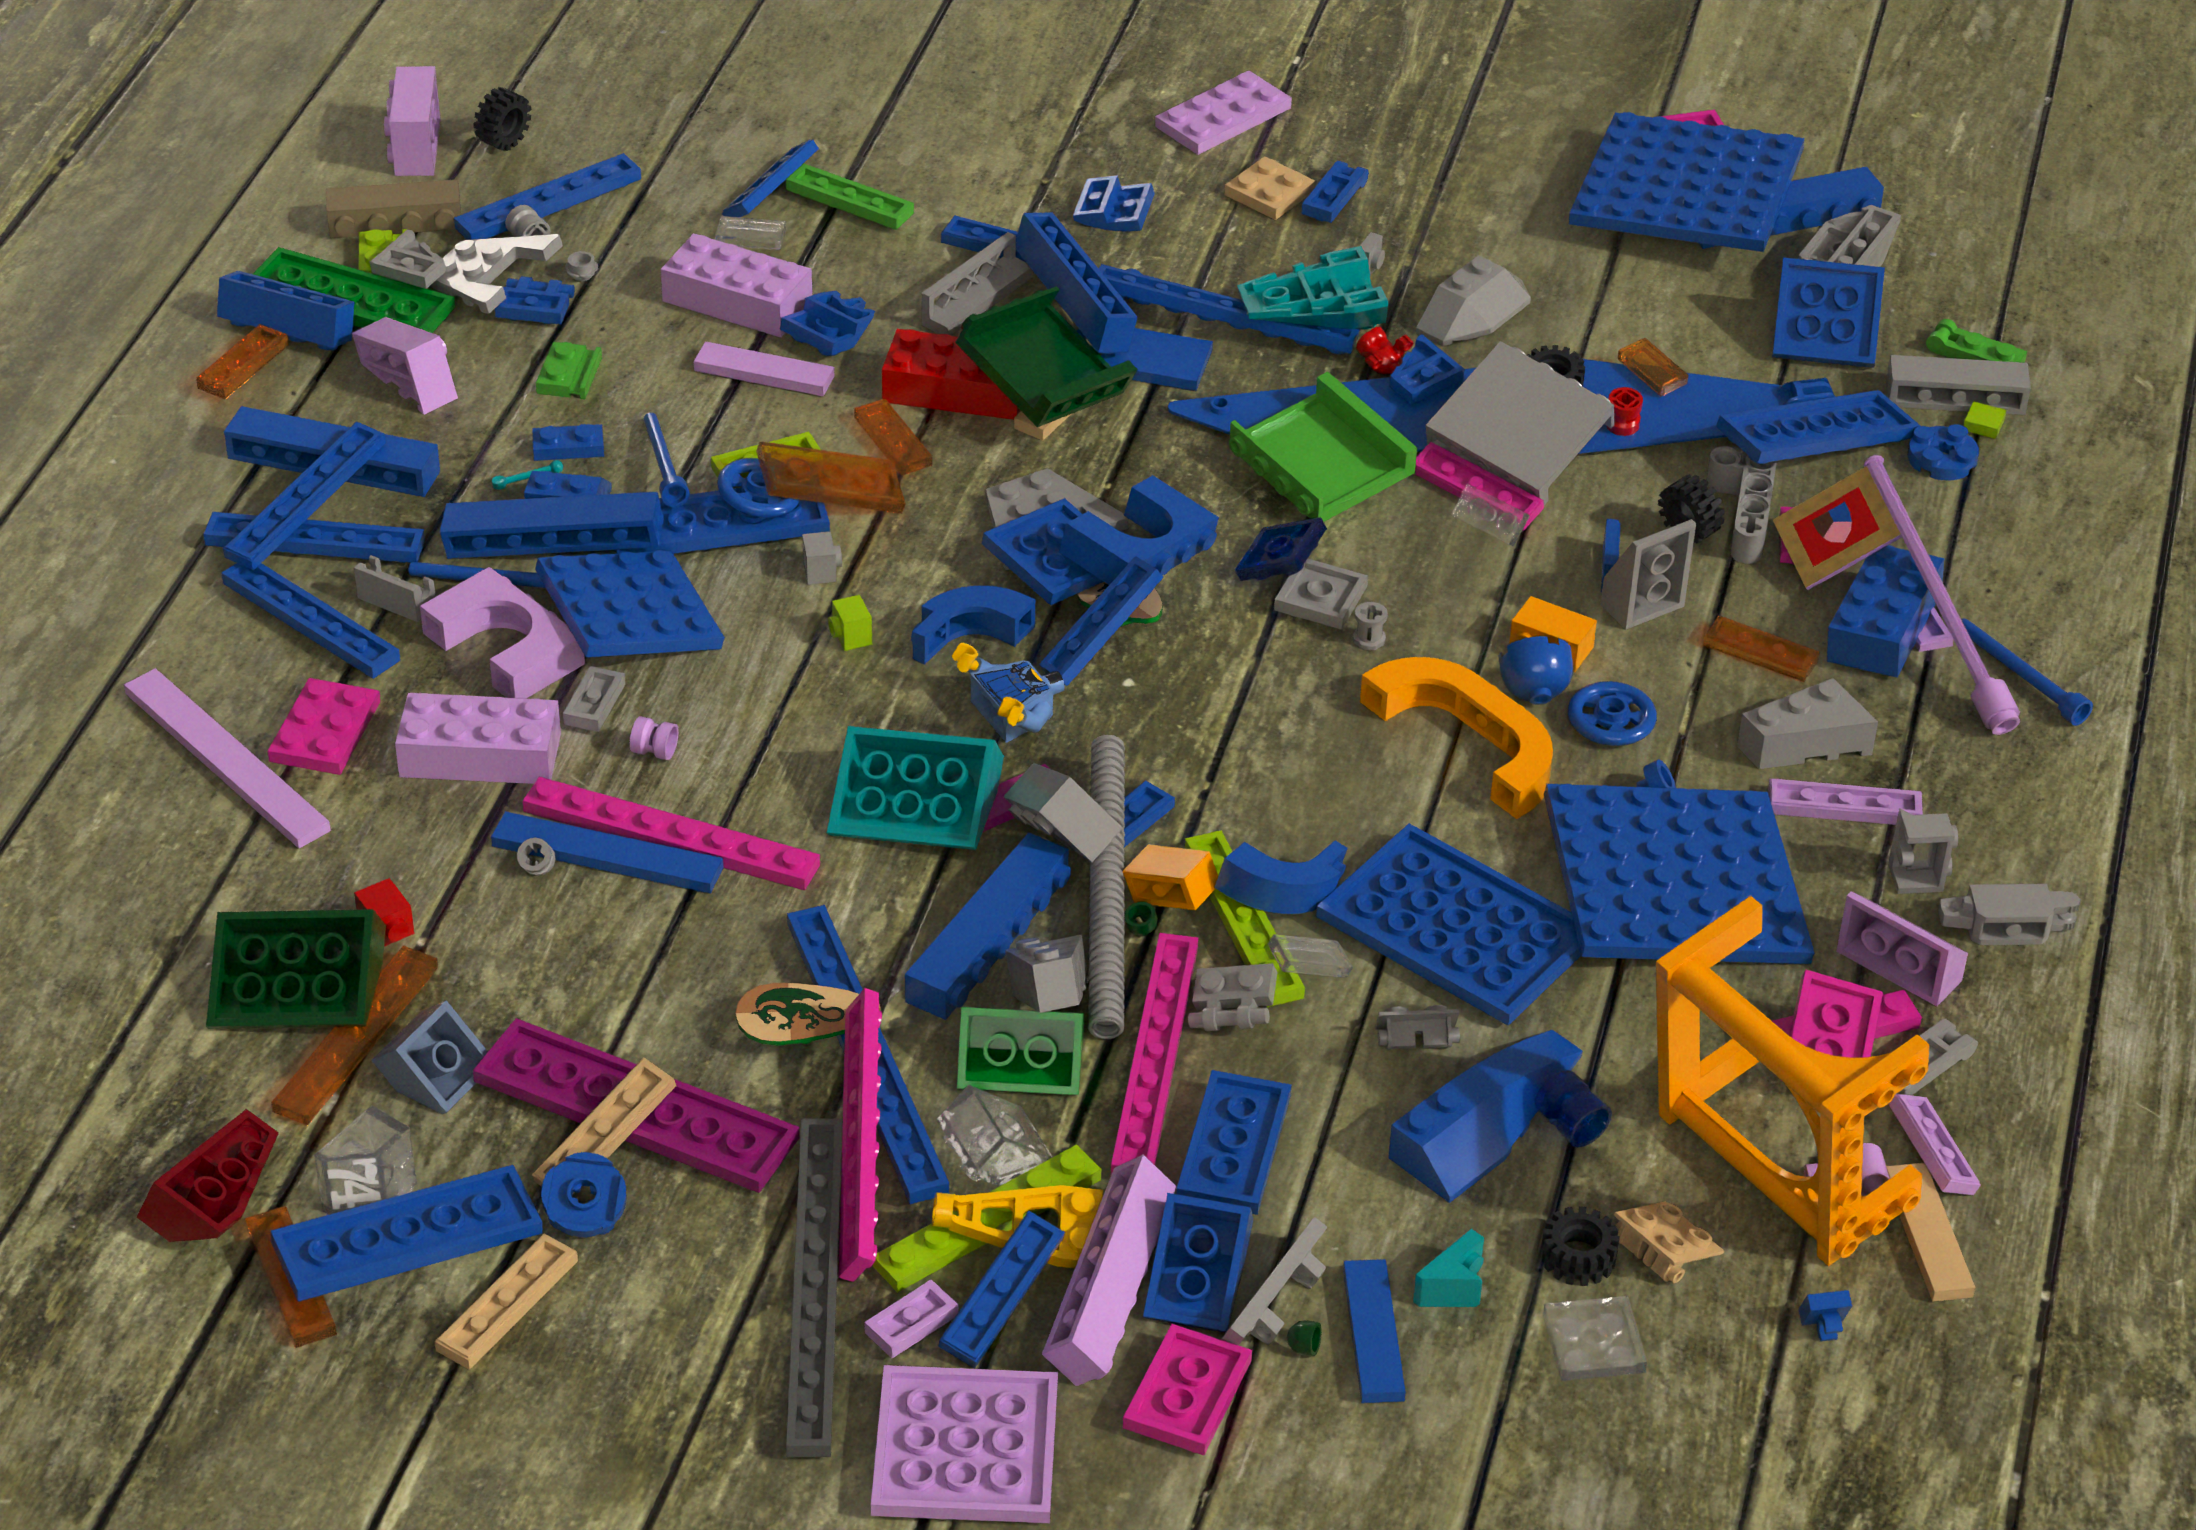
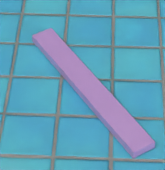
M156 668L124 684L125 693L130 699L297 848H301L331 831L330 822Z

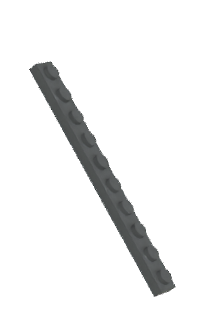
M801 1118L786 1439L787 1457H831L843 1118Z

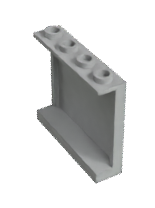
M1500 341L1426 424L1427 445L1430 441L1539 497L1544 500L1545 505L1549 501V486L1603 424L1610 428L1614 426V404L1601 394L1596 395L1582 387L1575 379L1566 378L1555 372L1548 364L1539 363L1528 357L1521 349L1510 347Z

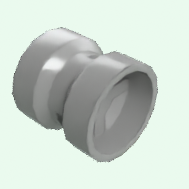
M519 205L507 215L505 221L506 228L515 237L550 235L551 233L548 223L539 217L536 211L528 205Z

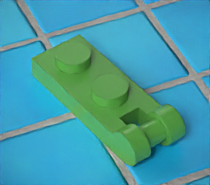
M1942 319L1937 324L1935 331L1926 340V346L1931 352L1948 358L2025 363L2027 351L2016 348L2012 344L2002 343L1984 337L1979 333L1957 328L1956 324L1950 319Z

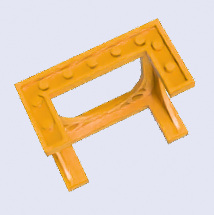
M1749 896L1656 961L1659 1116L1669 1125L1680 1119L1817 1241V1257L1829 1267L1841 1257H1849L1857 1249L1858 1245L1871 1235H1878L1883 1232L1889 1222L1902 1212L1908 1213L1913 1210L1921 1199L1922 1173L1911 1164L1870 1194L1861 1196L1864 1117L1877 1107L1883 1108L1888 1105L1895 1094L1909 1084H1917L1924 1078L1928 1071L1929 1044L1917 1034L1893 1052L1872 1057L1850 1058L1829 1055L1813 1050L1786 1034L1710 969L1762 932V904L1752 896ZM1700 1010L1732 1037L1731 1040L1701 1061ZM1761 1062L1784 1082L1807 1118L1818 1152V1165L1815 1174L1804 1177L1781 1168L1766 1157L1704 1101L1755 1064Z

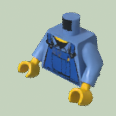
M959 643L952 654V658L958 661L957 668L959 671L971 674V702L1005 742H1009L1027 731L1039 732L1053 715V695L1063 692L1065 689L1061 674L1058 671H1053L1041 676L1031 663L1025 660L1006 665L991 664L977 657L978 652L971 645Z

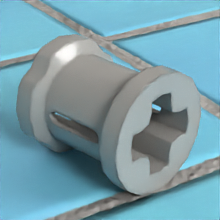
M1364 602L1356 607L1355 619L1358 625L1353 633V642L1359 648L1371 651L1384 646L1386 635L1383 631V624L1388 618V612L1383 605L1376 602ZM1370 612L1373 613V619H1369ZM1368 633H1371L1370 640L1367 639Z

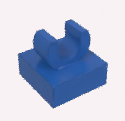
M1849 1290L1809 1294L1799 1307L1798 1311L1802 1326L1817 1324L1820 1342L1837 1340V1333L1843 1331L1842 1321L1852 1308Z

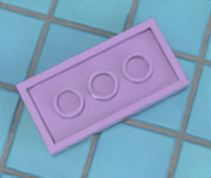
M1248 70L1155 116V127L1199 155L1291 109L1292 98Z

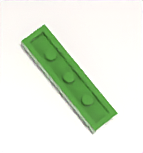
M804 163L786 179V190L895 230L914 214L913 202Z

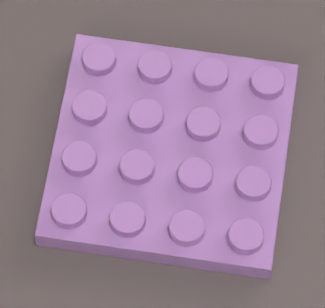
M884 1365L871 1496V1516L1050 1523L1058 1372Z

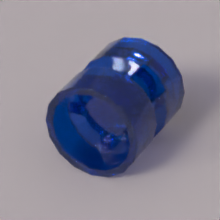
M1571 1070L1561 1071L1553 1075L1540 1088L1535 1098L1536 1109L1551 1124L1556 1126L1558 1132L1572 1146L1577 1148L1584 1147L1599 1138L1607 1129L1612 1118L1610 1107L1596 1093L1591 1092L1589 1086Z

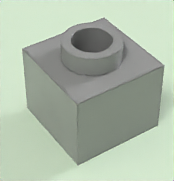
M831 531L802 534L803 564L808 585L836 582V567H842V554L840 545L834 546Z

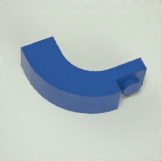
M967 586L941 593L921 606L922 622L914 627L911 634L913 659L925 665L951 640L972 634L991 636L1015 647L1035 628L1036 599L1011 589L996 586Z
M1335 840L1315 858L1306 862L1291 863L1269 857L1244 842L1224 858L1214 888L1244 905L1267 912L1280 914L1311 912L1317 910V905L1336 889L1338 881L1346 869L1343 860L1348 848Z

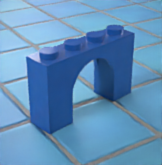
M1152 475L1131 488L1124 516L1157 538H1139L1125 534L1087 511L1066 523L1059 553L1108 585L1113 582L1135 556L1155 567L1162 575H1165L1170 569L1182 562L1186 563L1191 557L1203 550H1208L1214 544L1217 537L1215 530L1219 517Z

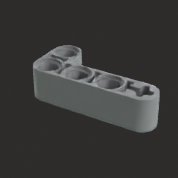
M1719 446L1712 449L1710 453L1706 481L1709 482L1708 487H1714L1717 492L1739 495L1731 556L1740 563H1757L1763 556L1777 462L1757 464L1738 447Z

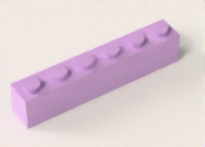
M1144 1155L1113 1169L1042 1352V1355L1075 1386L1093 1379H1101L1112 1368L1113 1355L1118 1342L1125 1333V1323L1130 1310L1137 1301L1136 1294L1142 1278L1148 1271L1147 1264L1153 1248L1158 1243L1167 1193L1174 1194L1176 1185Z

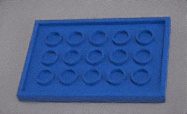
M1410 823L1320 902L1316 910L1317 918L1508 1026L1581 956L1570 911Z

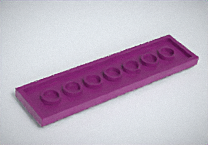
M515 1018L473 1069V1078L476 1083L582 1123L637 1064ZM674 1079L676 1087L625 1140L760 1193L800 1139V1130L796 1125Z

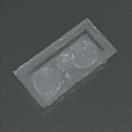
M1466 484L1451 513L1453 517L1513 547L1530 516L1469 484Z

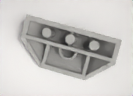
M1869 205L1862 208L1860 212L1848 213L1826 221L1801 251L1798 259L1881 267L1901 221V215Z
M1478 255L1438 285L1416 327V333L1419 335L1423 334L1426 338L1441 346L1450 345L1453 341L1469 340L1488 335L1529 305L1531 297L1520 278L1506 268Z

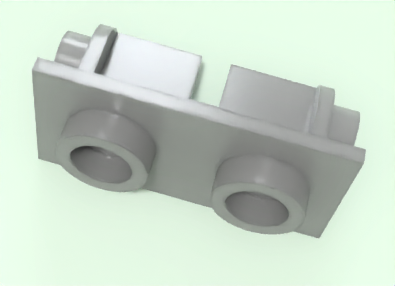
M1444 1005L1429 1006L1424 1010L1408 1011V1008L1401 1006L1387 1008L1384 1012H1379L1375 1024V1030H1378V1045L1386 1046L1387 1050L1411 1049L1416 1047L1415 1034H1422L1423 1048L1452 1047V1043H1459L1460 1041L1459 1027H1455L1460 1013L1459 1009H1448Z

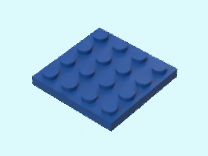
M657 550L654 552H622L619 554L592 553L579 556L556 555L554 557H539L537 559L535 570L585 657L722 649L725 637L672 551Z

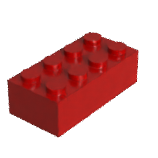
M913 329L896 330L882 367V402L1014 420V417L1019 414L1020 409L955 343L958 338L957 336L919 332Z

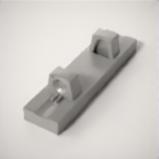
M1316 1217L1311 1220L1221 1340L1239 1345L1244 1337L1249 1334L1267 1345L1274 1340L1285 1323L1268 1306L1290 1277L1311 1289L1322 1276L1326 1266L1311 1254V1249L1327 1229L1325 1224Z

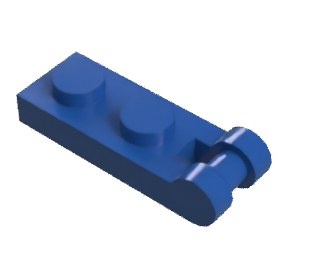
M1337 160L1302 203V214L1319 221L1332 223L1360 187L1363 188L1369 175L1368 169L1362 167L1350 168L1347 163Z

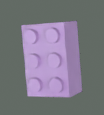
M435 66L396 67L395 80H389L390 98H387V116L384 117L385 136H390V143L387 144L388 163H394L395 176H434L441 121Z

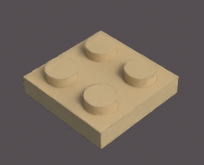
M1264 156L1226 183L1224 195L1277 220L1307 198L1315 188L1316 181Z

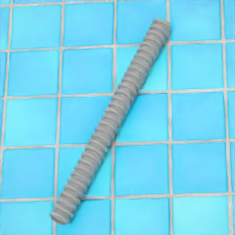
M1114 735L1099 736L1091 744V798L1123 827L1093 863L1090 862L1088 1029L1093 1036L1100 1039H1112L1124 1031L1125 877L1123 870L1125 869V745L1119 737Z

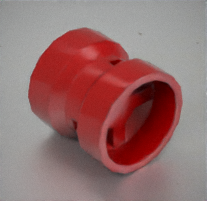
M1621 387L1612 390L1608 399L1614 404V426L1612 428L1606 427L1611 433L1619 436L1632 435L1639 430L1641 420L1639 413L1642 410L1643 397L1633 388Z

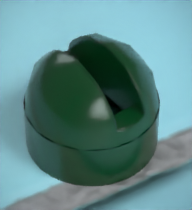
M1136 902L1131 904L1125 911L1124 918L1127 928L1134 935L1147 936L1148 933L1155 930L1157 916L1154 907L1150 903ZM1140 917L1143 923H1138L1135 919Z
M1298 1321L1289 1329L1287 1341L1294 1352L1308 1356H1315L1317 1354L1322 1335L1320 1322Z

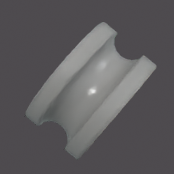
M529 838L518 848L517 861L531 875H545L555 864V852L543 839ZM537 848H541L540 852L545 857L541 863L535 861V865L532 866V861L528 858V855L532 850L537 853Z

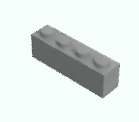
M1890 355L1886 377L1887 397L1899 408L1969 412L1973 401L2005 409L2007 410L2006 414L2026 415L2031 390L2028 363Z

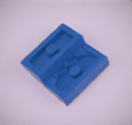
M1118 175L1088 178L1073 214L1074 221L1104 230L1141 231L1155 194L1152 183L1121 186Z

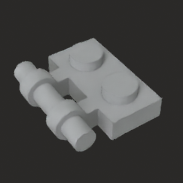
M1274 964L1197 969L1192 1002L1197 1011L1203 1010V1012L1189 1013L1188 1023L1190 1028L1219 1031L1221 1026L1238 1025L1240 1029L1254 1028L1255 1024L1269 1023L1270 1015L1268 1008L1257 1007L1273 1006L1278 973ZM1237 1008V1010H1223V1009Z

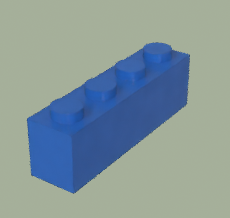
M235 271L219 277L217 317L230 320L232 325L254 326L259 328L261 333L265 334L280 333L287 335L288 339L294 342L309 341L316 343L318 348L324 350H335L338 346L352 341L354 301L242 271Z

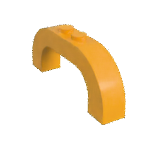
M1430 657L1396 659L1380 664L1362 674L1360 703L1384 721L1412 707L1432 706L1441 708L1455 715L1509 755L1513 760L1493 772L1490 800L1515 819H1519L1530 812L1544 798L1546 784H1549L1553 756L1551 737L1544 725L1533 714L1501 692L1496 686L1462 665Z

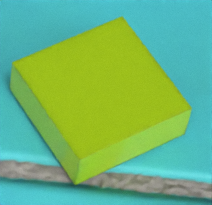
M1973 401L1963 426L1968 429V432L1996 439L2005 420L2007 410Z

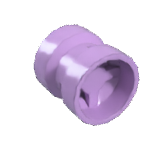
M639 716L634 722L630 735L631 752L642 755L650 752L654 753L656 758L670 760L678 742L679 732L677 724L669 722L656 724L653 719Z

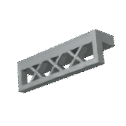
M1009 232L1005 233L923 291L922 326L938 334H949L952 336L961 329V325L967 317L972 314L984 313L1033 277V270L1026 262L1015 257L1016 236ZM1002 250H1004V256L998 260ZM983 264L979 274L976 276L980 266ZM962 279L958 289L955 291L959 281ZM940 295L936 305L934 306V299Z

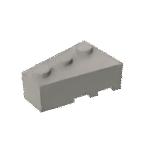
M1831 678L1743 713L1737 747L1758 769L1804 764L1805 758L1825 756L1827 761L1836 760L1841 753L1859 751L1860 756H1868L1873 753L1878 721L1834 678Z
M1033 763L1003 796L1012 805L1009 812L1022 824L1026 825L1028 823L1036 830L1041 829L1092 863L1123 829L1070 776Z
M1082 934L1041 943L1039 938L1023 939L1016 942V948L1005 950L1013 997L1039 1013L1080 1004L1083 991L1086 989V983L1089 982Z

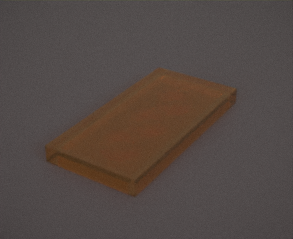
M759 442L756 452L766 489L770 496L901 514L904 510L906 503L892 460Z

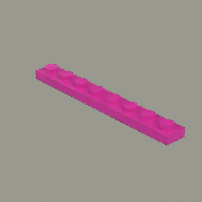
M540 776L523 799V811L576 827L721 857L726 869L801 890H806L820 867V854Z
M1159 933L1111 1162V1175L1115 1167L1141 1155H1144L1155 1165L1198 952L1199 937Z
M864 988L848 1006L845 1015L838 1278L854 1282L866 1268H871L877 1256V1245L874 1244V1228L878 1220V1211L875 1209V1193L878 1188L879 1178L875 1175V1168L879 1153V1142L876 1141V1126L880 1118V1110L877 1108V1093L880 1088L881 1077L877 1075L878 1059L881 1054V1043L878 1042V1028L881 1024L882 1012L879 1010V992Z

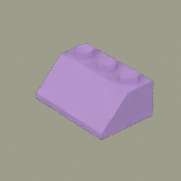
M1851 891L1846 897L1836 952L1935 1006H1938L1962 982L1968 956L1967 952L1863 896Z

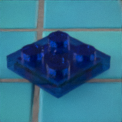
M1319 517L1263 527L1235 568L1240 581L1251 579L1264 580L1270 576L1298 573L1303 569L1304 563L1312 551L1318 546L1319 540L1327 530L1322 518Z

